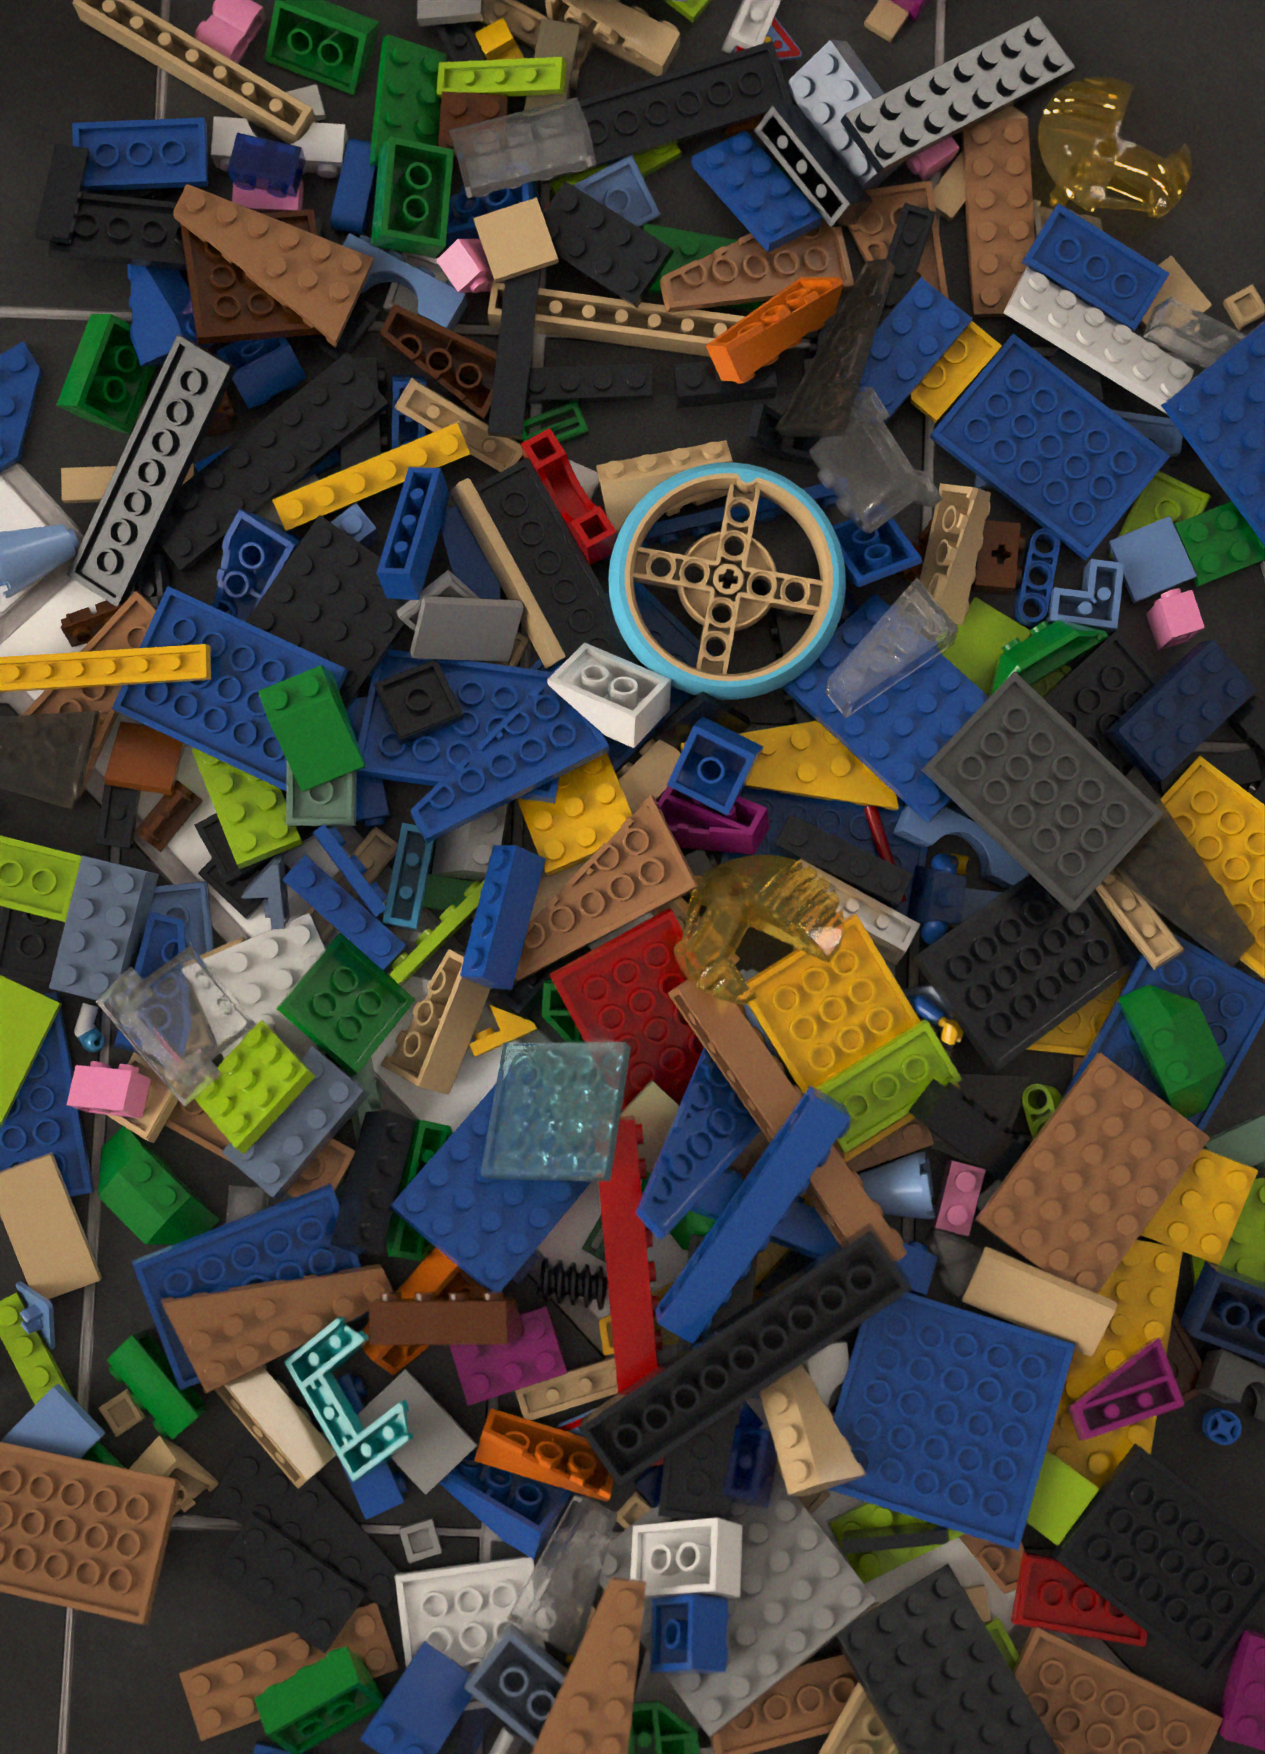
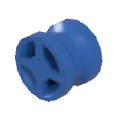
M1215 1407L1209 1409L1201 1420V1428L1205 1436L1220 1445L1233 1444L1241 1434L1242 1426L1239 1418L1224 1408Z

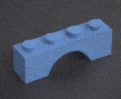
M351 233L348 234L342 246L374 258L372 269L361 293L379 283L393 282L401 284L416 296L418 300L417 314L451 331L455 329L468 306L465 293H458L451 281L444 283L434 278L435 274L429 269L420 265L415 268L406 263V259L399 253L389 250L387 253L371 246L370 238L364 235H360L358 238Z
M905 803L893 834L921 848L933 845L944 835L960 837L967 841L977 853L980 862V877L1006 890L1027 876L1028 872L975 821L969 819V815L964 810L956 807H951V809L944 807L927 824Z

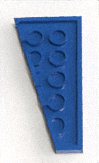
M559 665V666L552 672V674H553L561 665ZM547 680L542 686L538 685L530 693V697L518 709H514L478 744V748L467 759L463 758L455 766L456 769L443 782H439L410 810L411 816L428 844L609 752V745L602 733L548 685Z
M705 1047L636 1211L638 1217L659 1240L668 1235L761 1132V1129Z

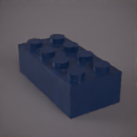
M1214 639L1201 642L1193 647L1104 734L1148 783L1163 781L1257 689Z
M1205 1261L1179 1324L1193 1337L1265 1363V1283Z

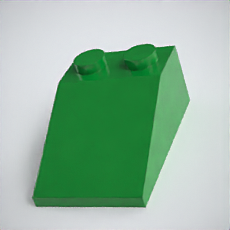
M322 665L258 691L270 726L302 792L309 791L366 767L333 673Z

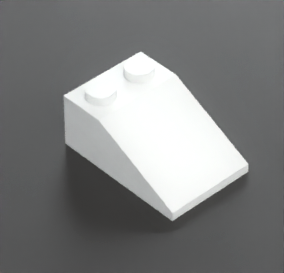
M585 642L548 678V685L600 732L632 748H635L670 710V678Z
M709 1518L633 1526L630 1579L646 1581L645 1598L655 1599L691 1594L740 1598L742 1525L721 1518Z

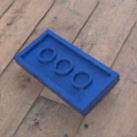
M205 117L72 123L73 146L87 148L90 152L82 191L185 187L186 184L194 187L208 186L207 122Z
M746 131L692 156L691 166L768 253L821 226V214Z
M1059 203L1053 209L1021 262L1033 271L1043 274L1048 280L1062 289L1072 292L1077 298L1091 307L1098 308L1112 320L1127 326L1132 332L1138 327L1170 274Z
M921 277L838 374L835 382L882 421L887 423L972 323V318Z

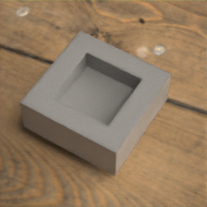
M433 1517L399 1528L408 1563L442 1553L443 1550Z

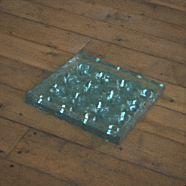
M625 1042L503 1043L480 1175L487 1179L610 1181L631 1047Z

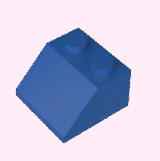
M285 337L234 341L216 351L220 358L237 367L232 381L248 409L267 403L273 395L283 390L293 389L301 380L307 378Z
M702 717L694 724L667 785L728 816L748 781L763 746Z
M691 1594L652 1599L650 1672L687 1674L726 1673L728 1659V1598Z

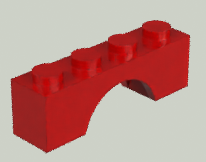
M549 428L521 443L523 458H529L589 565L612 554L617 539V531L602 508L596 506L585 493L571 467L566 452L552 430Z

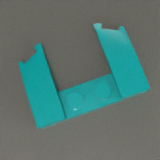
M342 1316L324 1328L286 1359L284 1363L351 1480L355 1482L372 1474L397 1454L414 1437L413 1433H409L405 1412L409 1411L406 1400L399 1402L366 1429L361 1424L332 1373L352 1357L370 1338L363 1331L355 1332L346 1325V1318Z

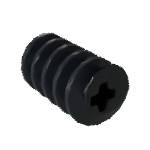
M544 1257L541 1264L537 1295L539 1291H542L544 1301L548 1302L552 1294L556 1293L558 1304H562L566 1296L569 1295L571 1306H576L580 1297H583L585 1308H589L595 1299L598 1310L602 1311L605 1305L608 1281L607 1277L604 1276L602 1266H598L594 1275H591L589 1264H585L579 1273L577 1272L576 1262L571 1261L567 1270H564L562 1260L558 1259L554 1267L550 1268L549 1258Z

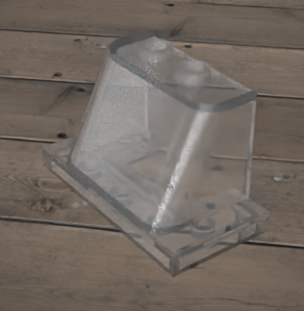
M850 385L840 392L850 411L810 449V454L820 469L818 477L827 489L830 490L832 488L838 497L835 502L840 511L846 517L850 516L863 532L871 534L911 503L934 507L942 501L943 498L927 473L913 469L883 422L890 415L872 387Z
M191 946L187 947L144 980L132 967L129 968L96 1001L184 1107L222 1074L212 1061L257 1025L240 1005L236 996L226 989L214 970L205 964Z

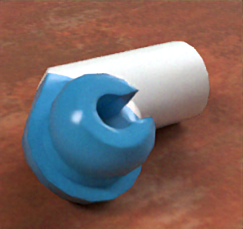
M82 1003L74 1033L85 1050L98 1052L105 1045L104 1037L94 1024L99 1007Z

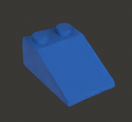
M884 506L833 526L844 558L846 581L853 585L861 587L922 563L921 556Z
M424 1641L365 1728L360 1740L380 1754H437L473 1697L464 1688L467 1677L471 1673Z

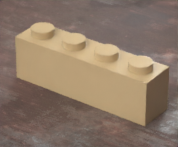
M266 1364L214 1389L298 1489L337 1455L326 1434L318 1432L312 1425L307 1411L300 1406H296L290 1399L285 1385L279 1380H274L267 1372Z

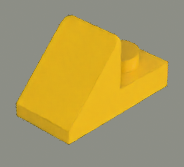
M503 17L475 33L488 60L524 59Z
M489 1005L500 1030L494 1033L491 1027L473 1035L476 1041L469 1045L474 1057H478L533 1033L538 1029L534 1022Z

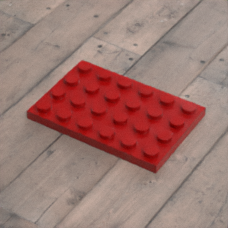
M670 908L549 974L621 1111L631 1103L651 1080L680 1106L704 1048L668 995V992L702 970L676 916Z

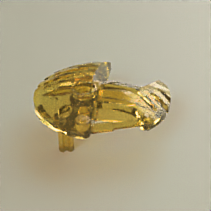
M1090 77L1084 78L1081 82L1074 81L1067 84L1063 90H1059L1053 96L1052 101H1049L1043 111L1044 114L1040 118L1038 129L1040 153L1050 176L1057 184L1050 193L1052 198L1050 204L1053 207L1058 203L1065 207L1071 199L1087 211H1094L1097 207L1116 210L1129 209L1148 212V215L1153 219L1160 218L1174 208L1188 188L1187 182L1190 180L1192 173L1191 152L1184 143L1180 148L1163 159L1140 145L1118 138L1134 86L1113 78ZM1107 188H1110L1143 203L1126 201L1124 198L1105 196Z
M752 855L722 863L702 876H694L699 887L690 892L691 899L685 918L686 925L682 940L674 948L676 961L682 972L691 982L699 980L696 982L697 987L703 992L708 993L714 990L713 996L715 998L731 1003L748 1004L756 999V995L731 959L748 927H754L829 963L841 947L844 936L843 911L841 909L838 913L836 912L840 905L838 895L835 890L828 894L830 884L823 876L817 881L815 880L817 877L815 869L808 866L800 871L803 867L802 862L776 855ZM701 904L708 908L692 936L694 924L698 920Z

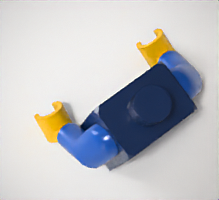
M955 853L950 855L937 854L931 861L932 868L920 865L915 866L908 918L920 924L917 931H921V938L929 945L937 941L949 929L957 926L960 922L962 906L965 901L966 867L968 861H970L969 856Z

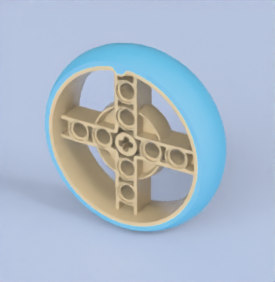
M734 462L705 464L687 469L666 479L648 492L636 504L622 525L613 547L609 567V595L613 615L623 639L637 659L648 670L670 678L671 686L696 696L704 691L719 700H738L763 695L786 685L806 671L818 659L835 633L841 617L846 591V572L840 543L833 526L819 505L803 489L780 474L762 467ZM728 490L721 531L710 533L700 538L689 547L684 555L641 547L646 535L655 522L672 506L700 493ZM759 496L768 499L785 510L804 530L815 551L820 580L778 573L770 553L760 542L752 538ZM735 507H742L748 512L749 518L745 522H736L732 519L730 511ZM730 540L738 541L742 546L743 552L740 555L731 556L725 551L724 544ZM657 561L666 562L669 565L670 573L664 577L655 576L652 573L651 565ZM690 567L699 568L703 573V579L698 583H691L685 578L684 572ZM725 573L732 574V580H736V584H731L729 589L722 587L723 582H718V578H724ZM757 579L766 581L770 587V592L764 596L755 594L752 590V582ZM634 582L678 590L679 598L685 610L695 621L703 625L696 668L673 657L651 635L639 612ZM789 586L799 587L803 593L802 600L798 602L790 601L785 595V589ZM718 606L727 608L730 612V620L725 623L715 621L712 616V610ZM771 607L814 615L800 640L781 658L753 671L727 674L734 631L743 630L754 625L766 615ZM710 640H719L724 645V653L720 656L710 655L706 650V643Z

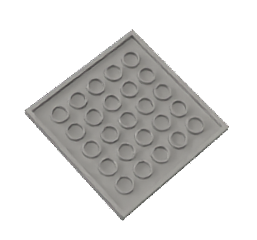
M748 1432L737 1440L728 1519L730 1522L742 1525L740 1598H728V1659L726 1673H664L711 1738L878 1602L798 1497L788 1495L784 1479ZM658 1503L588 1559L585 1564L605 1591L611 1577L626 1579L631 1577L633 1526L688 1520L658 1516ZM645 1598L640 1641L650 1653L652 1599Z

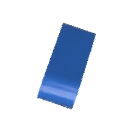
M351 137L348 140L331 213L330 226L333 230L358 235H365L376 190L378 167L369 164L370 141Z
M1048 528L1037 530L1025 547L1022 562V580L1017 589L1013 618L1027 629L1037 626L1046 616L1049 608L1060 550V539ZM1038 540L1045 541L1049 544L1050 552H1039L1036 549L1035 542ZM1029 573H1040L1043 576L1044 584H1033L1029 579ZM1023 605H1034L1038 610V617L1031 618L1024 614Z

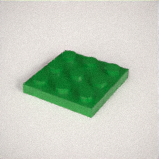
M339 933L276 1009L349 1074L354 1076L358 1074L416 999L342 933Z

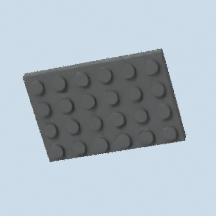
M1015 671L921 769L1070 913L1074 912L1164 814Z

